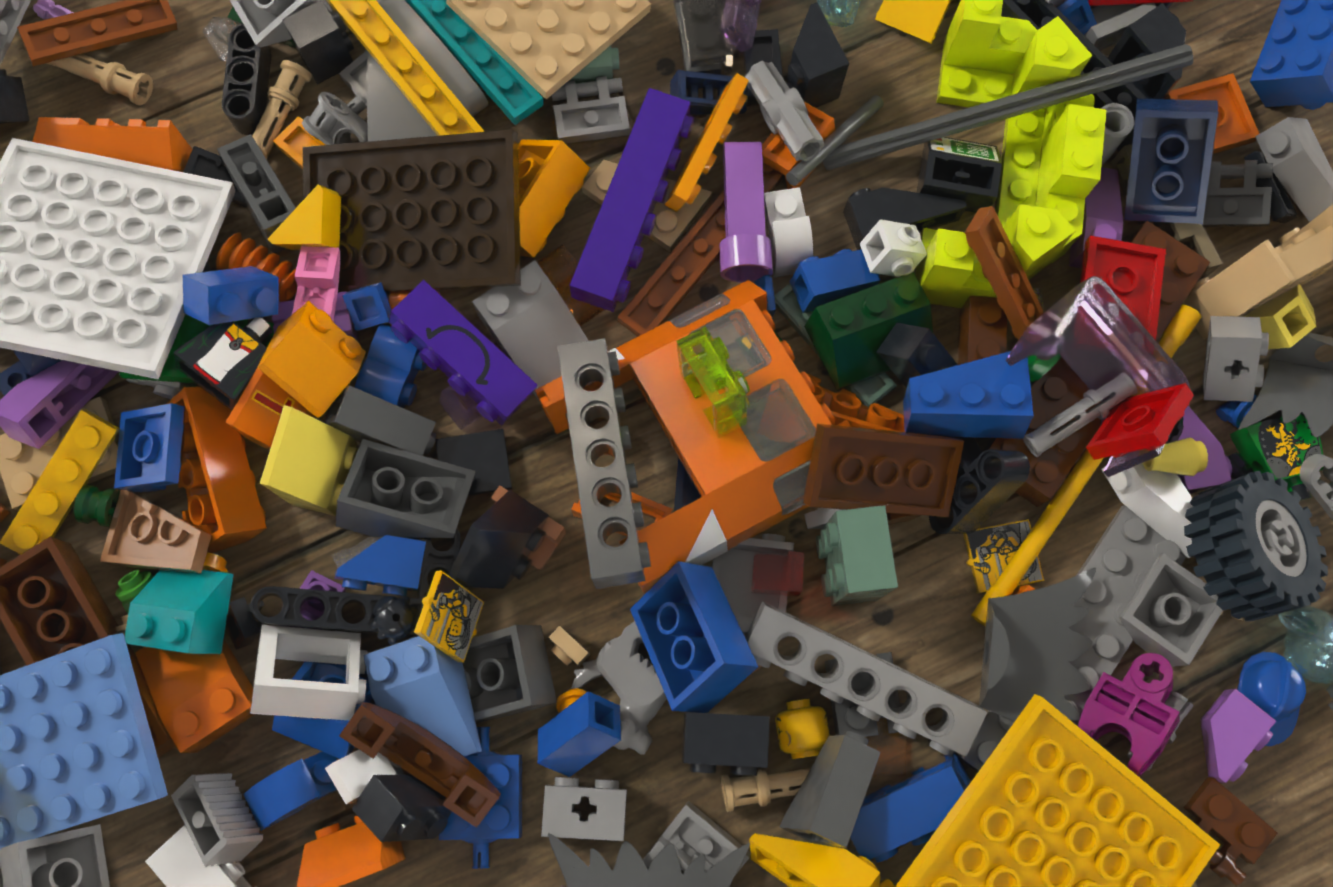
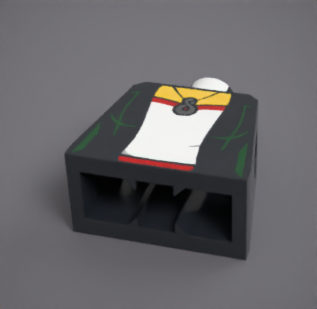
M260 317L252 318L243 328L233 321L213 324L174 352L176 368L232 411L267 349L262 342L273 332L272 328Z

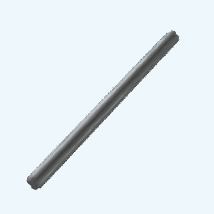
M1184 44L1068 78L1066 81H1058L840 145L823 163L826 170H832L1177 70L1193 64V52L1190 45Z

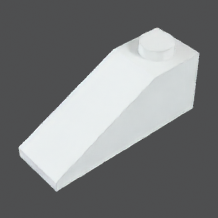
M1145 449L1129 452L1122 457L1114 459L1101 470L1120 501L1166 540L1175 542L1180 552L1190 558L1186 546L1191 545L1192 541L1191 538L1184 536V526L1191 524L1185 518L1187 509L1193 507L1190 504L1192 497L1179 476L1161 471H1147L1142 460Z

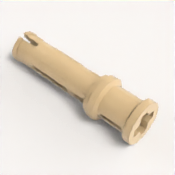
M80 54L46 63L101 85L106 93L112 95L121 94L128 97L136 105L141 106L145 104L152 94L153 80L150 75L142 72L136 74L128 71L123 64L118 62L107 64L85 54Z
M283 60L280 64L282 71L275 86L270 87L267 91L269 103L253 134V138L266 160L274 145L273 140L279 135L289 111H294L298 108L300 103L298 97L305 82H310L312 74L307 69L289 60Z
M811 768L768 775L766 771L760 769L757 772V776L748 775L730 778L728 774L721 775L726 811L732 812L734 807L757 803L760 807H765L771 803V799L796 796Z

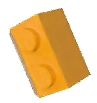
M308 301L278 326L257 367L315 417L319 418L359 372L366 351L361 348V345L355 338L348 336L333 323L326 312L318 309Z

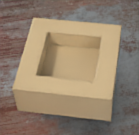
M558 626L549 636L550 640L555 643L551 651L567 666L574 661L580 667L590 656L561 626Z

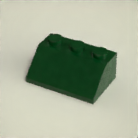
M912 272L909 275L900 276L816 307L804 327L838 391L891 370L876 352L896 323L928 328L933 333L931 303L916 275Z

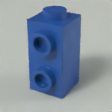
M843 249L833 256L821 259L818 256L809 257L799 263L798 268L790 279V284L803 313L814 311L820 305L876 286L880 282L879 274L870 273L862 249L856 251Z
M589 691L538 729L537 764L571 777L621 741L620 705Z

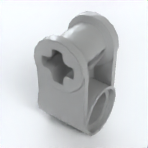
M328 92L320 93L318 96L319 104L312 115L306 116L302 122L303 127L309 134L326 145L352 143L351 133L355 134L360 142H368L367 122L353 112L340 98Z

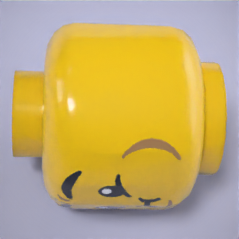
M810 699L786 702L787 710L780 712L775 717L780 749L785 753H791L792 759L818 756L827 738L830 736L825 710L819 706H811Z

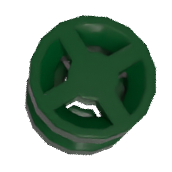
M83 486L75 500L74 515L76 521L84 524L96 521L100 526L110 528L120 491L110 488L105 491H99L96 486Z

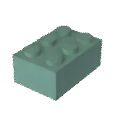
M883 505L836 511L820 530L821 535L816 536L818 558H824L826 574L821 575L824 597H830L831 606L877 601L898 588L886 507Z

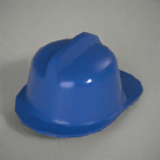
M1261 652L1252 655L1243 664L1237 690L1276 720L1275 724L1270 728L1273 736L1265 745L1273 746L1284 742L1292 734L1297 723L1300 705L1303 703L1306 695V685L1302 675L1287 658L1272 652Z

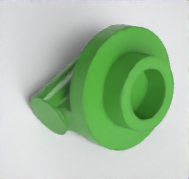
M134 570L119 580V588L115 595L122 602L127 613H129L130 602L153 579L154 576L150 571L140 572L139 570Z

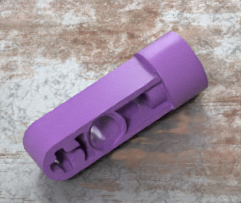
M724 142L725 239L719 244L720 275L723 279L732 282H744L746 280L754 282L764 275L771 276L773 274L772 241L765 234L762 143Z

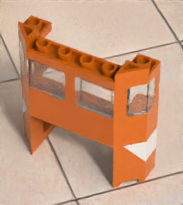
M746 280L625 344L608 351H616L620 375L613 376L614 387L616 388L634 379L701 495V498L638 531L639 543L647 542L651 561V567L644 568L646 581L638 582L644 595L678 561L703 565L748 538L758 535L809 507L803 503L817 424L834 425L835 419L829 407L825 403L820 405L813 395L815 388L808 374L805 371L800 373L794 365L795 356L787 341L783 340L780 342L774 333L776 329L774 321L766 310L767 292L750 280ZM703 336H706L710 344V341L716 339L722 353L718 355V358L739 393L741 394L742 391L737 379L741 377L748 389V392L743 394L748 407L743 410L741 403L738 405L740 407V419L717 431L714 430V419L717 417L713 416V404L726 398V378L719 381L720 384H717V382H714V377L709 378L712 374L711 372H706L708 370L707 366L686 377H683L682 373L683 363L706 353V350L682 362L680 348ZM705 341L701 342V347L705 346ZM561 376L535 390L540 405L556 434L569 428L565 415L567 409ZM599 381L589 382L584 387V390L595 391L603 383ZM731 408V409L725 411V412H724L723 414H721V415H724V414H726V413L732 411L733 409ZM847 419L837 424V426L850 427ZM627 537L619 541L620 546L625 543Z

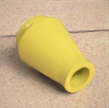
M1189 437L1164 444L1152 451L1145 449L1142 460L1147 471L1195 476L1198 472H1203L1206 469L1208 453L1203 442L1195 441Z

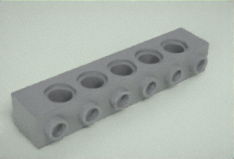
M762 601L745 637L758 665L769 668L771 663L785 669L783 675L795 683L805 686L807 681L819 685L822 687L820 694L840 704H842L844 698L858 704L856 711L875 721H879L880 717L883 716L895 722L894 730L912 739H915L918 733L931 740L930 747L949 757H952L954 751L967 757L988 713L979 705ZM787 636H793L799 641L797 651L790 656L781 655L777 649L780 640ZM823 654L833 655L835 664L831 671L827 673L815 671L814 664L819 656ZM857 673H870L871 681L866 689L861 691L852 689L851 681ZM896 690H905L907 693L906 702L899 708L889 707L888 699L891 693ZM932 708H942L943 717L941 721L936 725H926L925 716L927 712Z

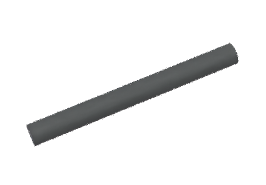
M878 95L870 98L824 140V147L815 158L807 162L802 160L786 174L787 181L793 186L802 181L883 107L884 102L882 98Z

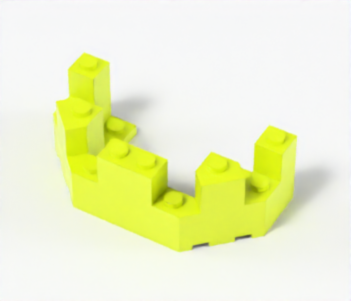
M961 0L944 39L936 103L970 108L1058 81H1066L1068 78L1081 74L1092 54L1059 16L1036 30L1029 20L1002 17L1003 0ZM1093 94L1005 120L1001 157L1002 168L996 214L1028 280L1037 275L1046 266L1062 257L1082 234L1085 198L1101 178L1107 111L1106 109L1094 108L1095 97ZM923 228L920 236L927 255L917 265L916 277L931 304L962 308L970 295L997 298L989 280L983 275L982 266L974 250L967 243L965 232L939 228L938 230Z

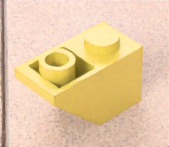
M1301 285L1281 294L1245 316L1260 317L1262 332L1269 333L1268 349L1291 348L1316 327L1314 308Z

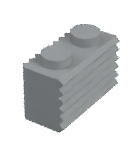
M231 773L191 775L171 795L205 867L209 865L212 867L222 863L224 865L233 862L238 863L263 840V834H259L260 828L257 827L256 821L252 820L253 814L249 813V807L245 806L246 800H242V793H240L239 787L235 786L236 780H232Z

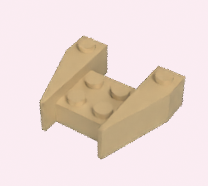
M1333 204L1301 230L1297 227L1279 238L1280 246L1274 248L1270 241L1266 240L1211 280L1209 277H1206L1195 284L1190 292L1191 294L1182 305L1190 306L1201 314L1202 317L1195 327L1203 340L1208 338L1210 316L1244 317L1249 312L1298 285L1303 286L1333 268Z

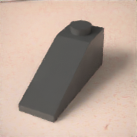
M250 134L217 148L226 169L272 253H278L287 249L273 245L268 238L296 208L253 136Z

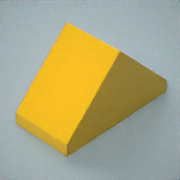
M318 184L271 234L268 240L273 245L290 250H300L301 246L339 248L341 196L336 191Z

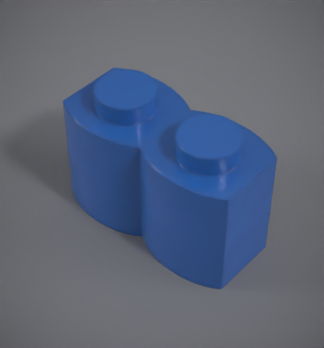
M380 324L371 342L367 359L358 375L355 388L404 408L405 405L410 406L417 391L414 379L419 370H425L427 364L419 356L421 351L410 341L407 344L402 342L394 335L390 326Z

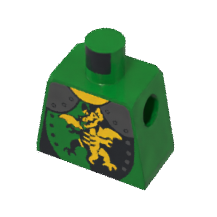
M1302 412L1295 420L1287 424L1283 423L1282 417L1255 423L1230 434L1237 451L1247 462V469L1252 468L1254 472L1260 471L1261 474L1265 472L1274 474V480L1283 479L1288 483L1287 491L1295 490L1301 497L1300 501L1312 497L1310 491L1300 479V468L1308 457L1314 454H1323L1320 436H1313Z

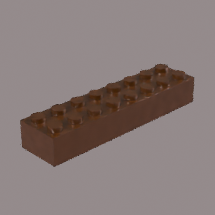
M1146 221L1128 242L1166 249L1156 335L1157 342L1210 264V261L1157 226ZM1075 317L1069 326L1072 329L1071 341L1064 339L1060 345L1064 348L1063 355L1043 377L1037 381L1035 380L1033 383L1030 382L1034 416L1025 435L1030 434L1056 415L1084 398L1083 394L1088 390L1093 389L1096 391L1116 378L1120 373L1124 372L1132 379L1143 361L1072 348ZM1097 417L1071 436L1043 452L1039 457H1035L1027 448L1024 440L1019 438H992L983 452L990 449L1023 452L1030 462V473L1025 483L1015 492L1036 507H1039L1052 498L1105 418L1099 419ZM1074 418L1071 419L1070 421L1066 422L1065 424H1063L1062 426H1060L1059 428H1057L1056 430H1054V431L1051 432L1050 434L1056 432L1057 430H1059L1060 428H1062L1063 426H1065L1066 424H1068L1069 422H1071L1072 420H1074Z

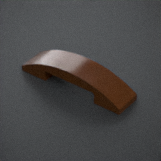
M363 701L339 735L373 759L379 752L445 796L443 806L476 828L500 797L501 793L488 778L454 748L416 723L385 708Z

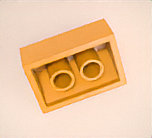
M521 139L518 144L520 256L535 258L542 251L547 243L548 235L555 224L564 217L565 208L574 194L582 188L584 178L590 170V167L562 140Z

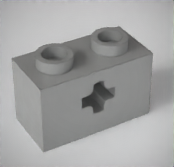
M1210 316L1203 372L1204 400L1253 402L1255 387H1262L1264 379V365L1259 364L1260 355L1267 356L1269 346V333L1262 332L1260 317Z
M555 777L554 785H545L541 837H548V833L558 838L624 841L627 789H620L618 780L595 779V787L579 786V778ZM584 796L589 797L591 805H597V811L591 812L586 820L581 819V812L574 811V804L581 803Z

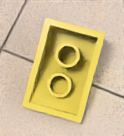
M284 405L260 484L293 506L336 516L337 499L359 448H356L357 443L350 435L293 407Z

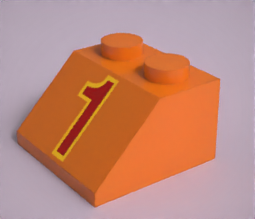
M257 367L226 423L249 441L270 450L284 405L293 407L313 418L316 417Z

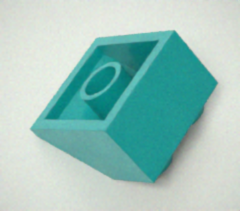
M160 570L130 602L125 631L126 644L191 654H221L234 574L202 570L201 574Z

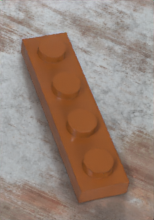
M123 0L18 26L17 29L32 65L37 66L177 30V22L167 0Z
M994 207L979 208L965 231L967 243L974 250L982 266L983 275L989 280L997 296L998 304L1004 310L1012 326L1014 336L1019 340L1022 348L1027 347V353L1039 352L1051 329V325Z

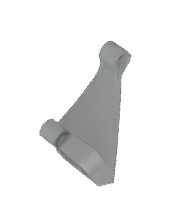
M376 0L472 117L489 105L478 85L405 0ZM367 51L368 142L437 136Z

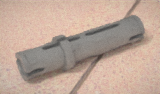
M1120 373L1116 378L1096 391L1093 389L1088 390L1083 394L1084 398L1056 415L1030 434L1025 435L1023 438L1024 443L1035 457H1039L1043 452L1071 436L1097 417L1103 419L1108 416L1111 408L1137 393L1136 385L1126 373ZM1074 418V420H1072L1056 432L1050 434L1051 432H1053L1054 430H1056L1057 428H1059L1060 426Z

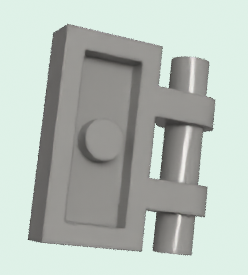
M607 76L596 77V81L575 84V80H571L552 94V101L567 100V104L553 105L558 140L568 144L630 135L625 96L610 98L612 93L623 92L622 79H607ZM598 95L599 98L597 100L578 102V98Z

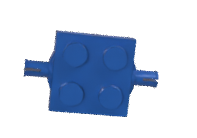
M477 727L482 752L466 756L465 758L501 793L500 797L477 828L452 812L447 819L446 828L439 834V840H463L473 843L472 868L485 869L490 868L489 843L498 839L522 837V754L501 755L494 751H489L490 727Z

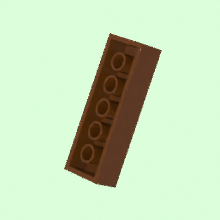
M50 536L0 567V620L26 666L104 637L122 633H117L115 628L118 626L117 622L70 543ZM126 644L157 757L159 758L176 747L158 715L139 661L131 646Z

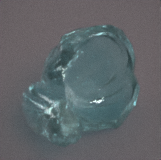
M1312 606L1278 614L1280 622L1287 629L1284 642V658L1291 662L1292 666L1304 678L1314 683L1328 684L1333 682V616L1326 611Z

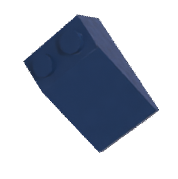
M1137 99L1124 220L1203 224L1218 119L1217 100Z

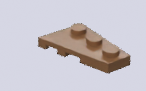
M121 489L100 562L112 566L201 574L212 535L138 494Z

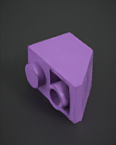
M1237 689L1224 690L1200 719L1208 776L1215 778L1220 783H1226L1228 780L1234 782L1246 770L1248 763L1244 760L1253 749L1256 751L1261 750L1273 736L1270 728L1275 724L1276 720Z

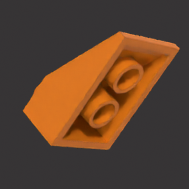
M223 639L221 654H191L143 647L135 652L158 715L180 753H197L255 715L250 714L253 686L225 639Z
M358 816L354 817L356 825L341 830L339 823L315 831L317 839L304 844L297 887H339L384 870L406 859L401 841L381 842Z

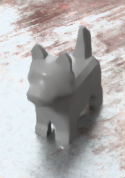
M634 621L624 628L621 636L608 641L600 650L596 659L583 662L584 668L574 670L576 678H574L571 689H580L593 679L603 676L620 697L621 741L615 744L614 747L619 750L630 748L640 755H644L652 743V737L648 732L647 725L655 717L667 698L654 666L647 658L644 659L638 653L639 645L644 642Z

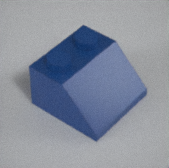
M305 661L291 680L346 684V665ZM365 669V674H359V679L366 680L364 702L376 705L370 692ZM356 704L355 712L358 710L361 704ZM274 715L273 731L341 759L349 755L355 747L339 736L348 724V720Z

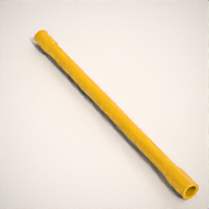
M1181 305L1164 330L1161 340L1156 345L1154 358L1146 361L1133 379L1137 393L1130 397L1150 391L1177 349L1185 343L1202 316L1196 309L1187 305ZM1087 449L1084 451L995 584L988 589L971 614L973 619L986 627L988 598L1004 597L1013 593L1104 458L1094 460Z

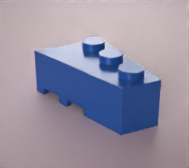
M1027 347L909 378L903 400L904 431L906 433L946 437L1023 439L1034 416Z

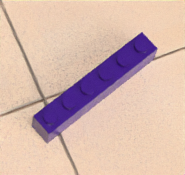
M652 88L648 89L569 285L572 298L614 312L618 301L624 303L631 283L626 279L631 268H638L644 248L639 246L643 236H650L655 225L657 215L652 214L657 202L663 203L669 188V182L665 181L669 170L675 171L682 154V150L678 149L682 137L685 139L689 138L695 118L690 116V101Z

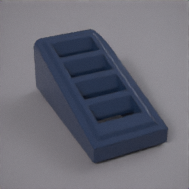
M678 70L670 81V95L690 101V114H711L725 86L734 76ZM699 88H703V98L698 96ZM713 88H717L718 100H713ZM746 102L738 114H744L747 111Z

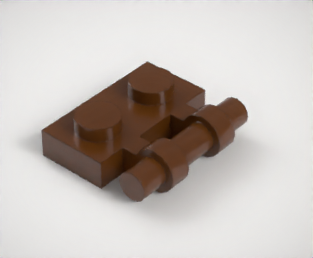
M1212 777L1205 779L1183 807L1196 818L1194 823L1207 834L1211 831L1225 843L1220 850H1216L1209 860V868L1220 878L1226 877L1235 886L1240 885L1246 878V873L1235 865L1238 856L1247 863L1255 864L1278 834Z

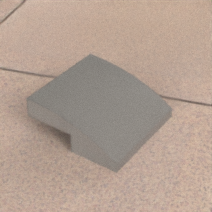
M688 801L643 858V861L648 870L658 853L665 846L672 843L678 855L682 874H684L691 862L701 854L705 855V872H707L715 864L743 845ZM749 850L747 851L745 858L743 859L736 874L750 858L751 853Z

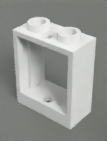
M262 625L250 714L350 721L354 715L356 704H362L366 693V680L359 679V674H365L366 666L363 655L367 654V650H360L361 633ZM275 659L346 665V684L273 678Z

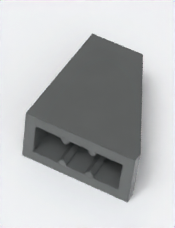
M350 385L331 404L324 423L350 435L353 440L362 442V439L421 456L429 454L436 439V433L432 432L436 422Z
M846 731L845 735L829 736L782 819L780 828L814 844L847 848L881 752L867 746L869 740L854 732Z

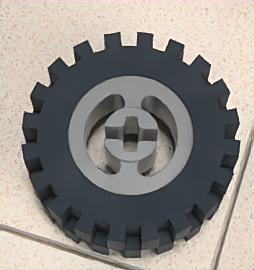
M1255 471L1198 493V496L1192 498L1190 504L1193 507L1187 509L1185 518L1191 524L1184 526V536L1191 538L1192 544L1186 546L1188 556L1196 558L1198 566L1193 567L1197 578L1204 576L1207 582L1203 587L1209 596L1215 594L1218 596L1216 604L1223 611L1231 609L1232 617L1237 619L1245 618V621L1263 619L1317 602L1320 599L1318 593L1323 592L1326 587V583L1321 577L1328 575V566L1321 562V558L1327 556L1325 546L1319 545L1317 537L1322 535L1318 526L1312 527L1309 518L1313 515L1308 506L1302 508L1299 504L1301 499L1299 494L1295 490L1288 492V483L1281 478L1274 480V474L1269 472L1261 474L1260 471Z

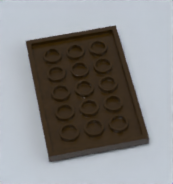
M513 129L303 147V200L318 184L336 191L341 196L338 293L352 291L382 282L383 288L387 293L412 291L423 280L434 290L521 286L518 133Z

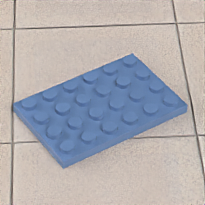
M123 633L104 637L0 675V850L17 842L39 838L168 796Z

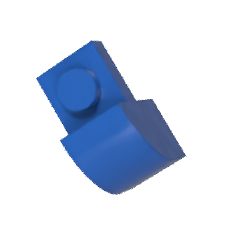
M320 752L307 759H300L269 775L245 792L243 795L260 831L295 815L307 805L337 791L325 767L337 761L336 757Z

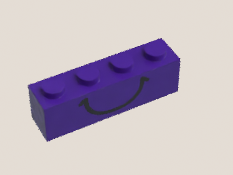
M425 280L420 282L391 310L389 323L392 325L390 328L394 335L406 344L410 341L420 350L419 356L430 368L434 370L439 368L449 377L448 383L458 394L470 396L478 404L476 408L479 413L488 421L494 422L496 420L502 426L537 388L538 385Z

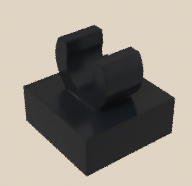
M244 597L229 602L226 628L236 650L251 645L258 634L261 633V627L264 625L253 618L251 603L247 605ZM263 601L260 603L259 610L264 606Z

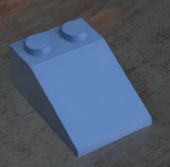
M420 636L363 655L370 692L377 706L416 723L443 740L464 757L482 752L462 662L455 661Z

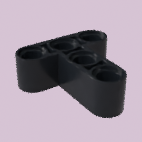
M956 437L963 440L964 445L949 517L929 516L931 528L939 534H971L975 532L1025 483L1030 473V462L1023 452L1015 450L990 449L983 452L974 437Z

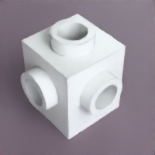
M880 219L860 243L870 273L895 277L909 275L927 255L916 225Z

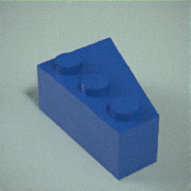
M955 751L952 757L944 755L945 762L927 770L920 767L911 772L912 777L893 786L888 784L865 796L850 837L860 856H864L869 860L875 858L876 862H882L897 854V847L911 841L913 846H917L931 838L934 834L933 831L939 827L971 783Z

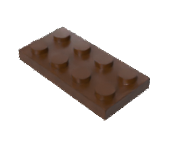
M817 424L803 503L809 507L845 510L885 505L886 513L949 517L964 441L956 437Z

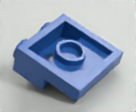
M170 403L121 412L114 488L142 493L165 490L166 485L178 484L181 470L180 458L185 406Z

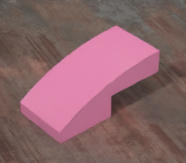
M301 246L295 272V280L298 287L292 314L306 302L310 301L318 309L326 312L334 322L340 273L339 248Z

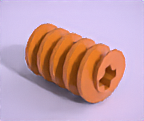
M238 232L229 237L220 248L216 259L217 270L253 266L279 277V302L289 301L297 292L296 269L292 271V263L287 260L280 263V255L276 253L268 255L267 247L263 245L256 247L255 240L247 238L242 242V235Z

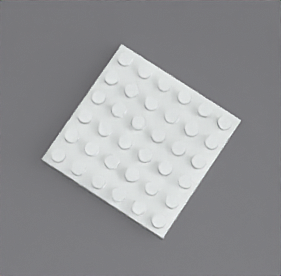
M12 138L0 161V348L159 379L185 316V313H183L182 275L203 272L234 197L235 188L233 182Z

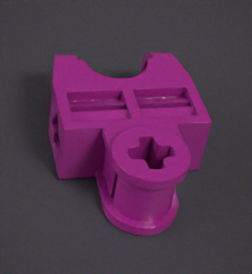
M1145 653L1133 661L1123 681L1103 672L1087 699L1079 720L1078 727L1097 741L1102 735L1109 732H1117L1126 736L1132 744L1130 752L1133 753L1127 768L1138 777L1143 775L1161 755L1180 721V712L1165 704L1173 690V669L1170 662L1162 655ZM1154 672L1159 674V680L1153 679L1150 684L1145 682V675L1150 677Z

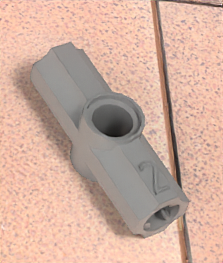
M762 60L751 66V70L745 75V78L749 80L747 86L760 104L762 115L773 134L779 133L796 161L804 160L807 162L815 158L824 147V140L808 117L807 108L797 89L794 87L790 89L772 62L767 63Z

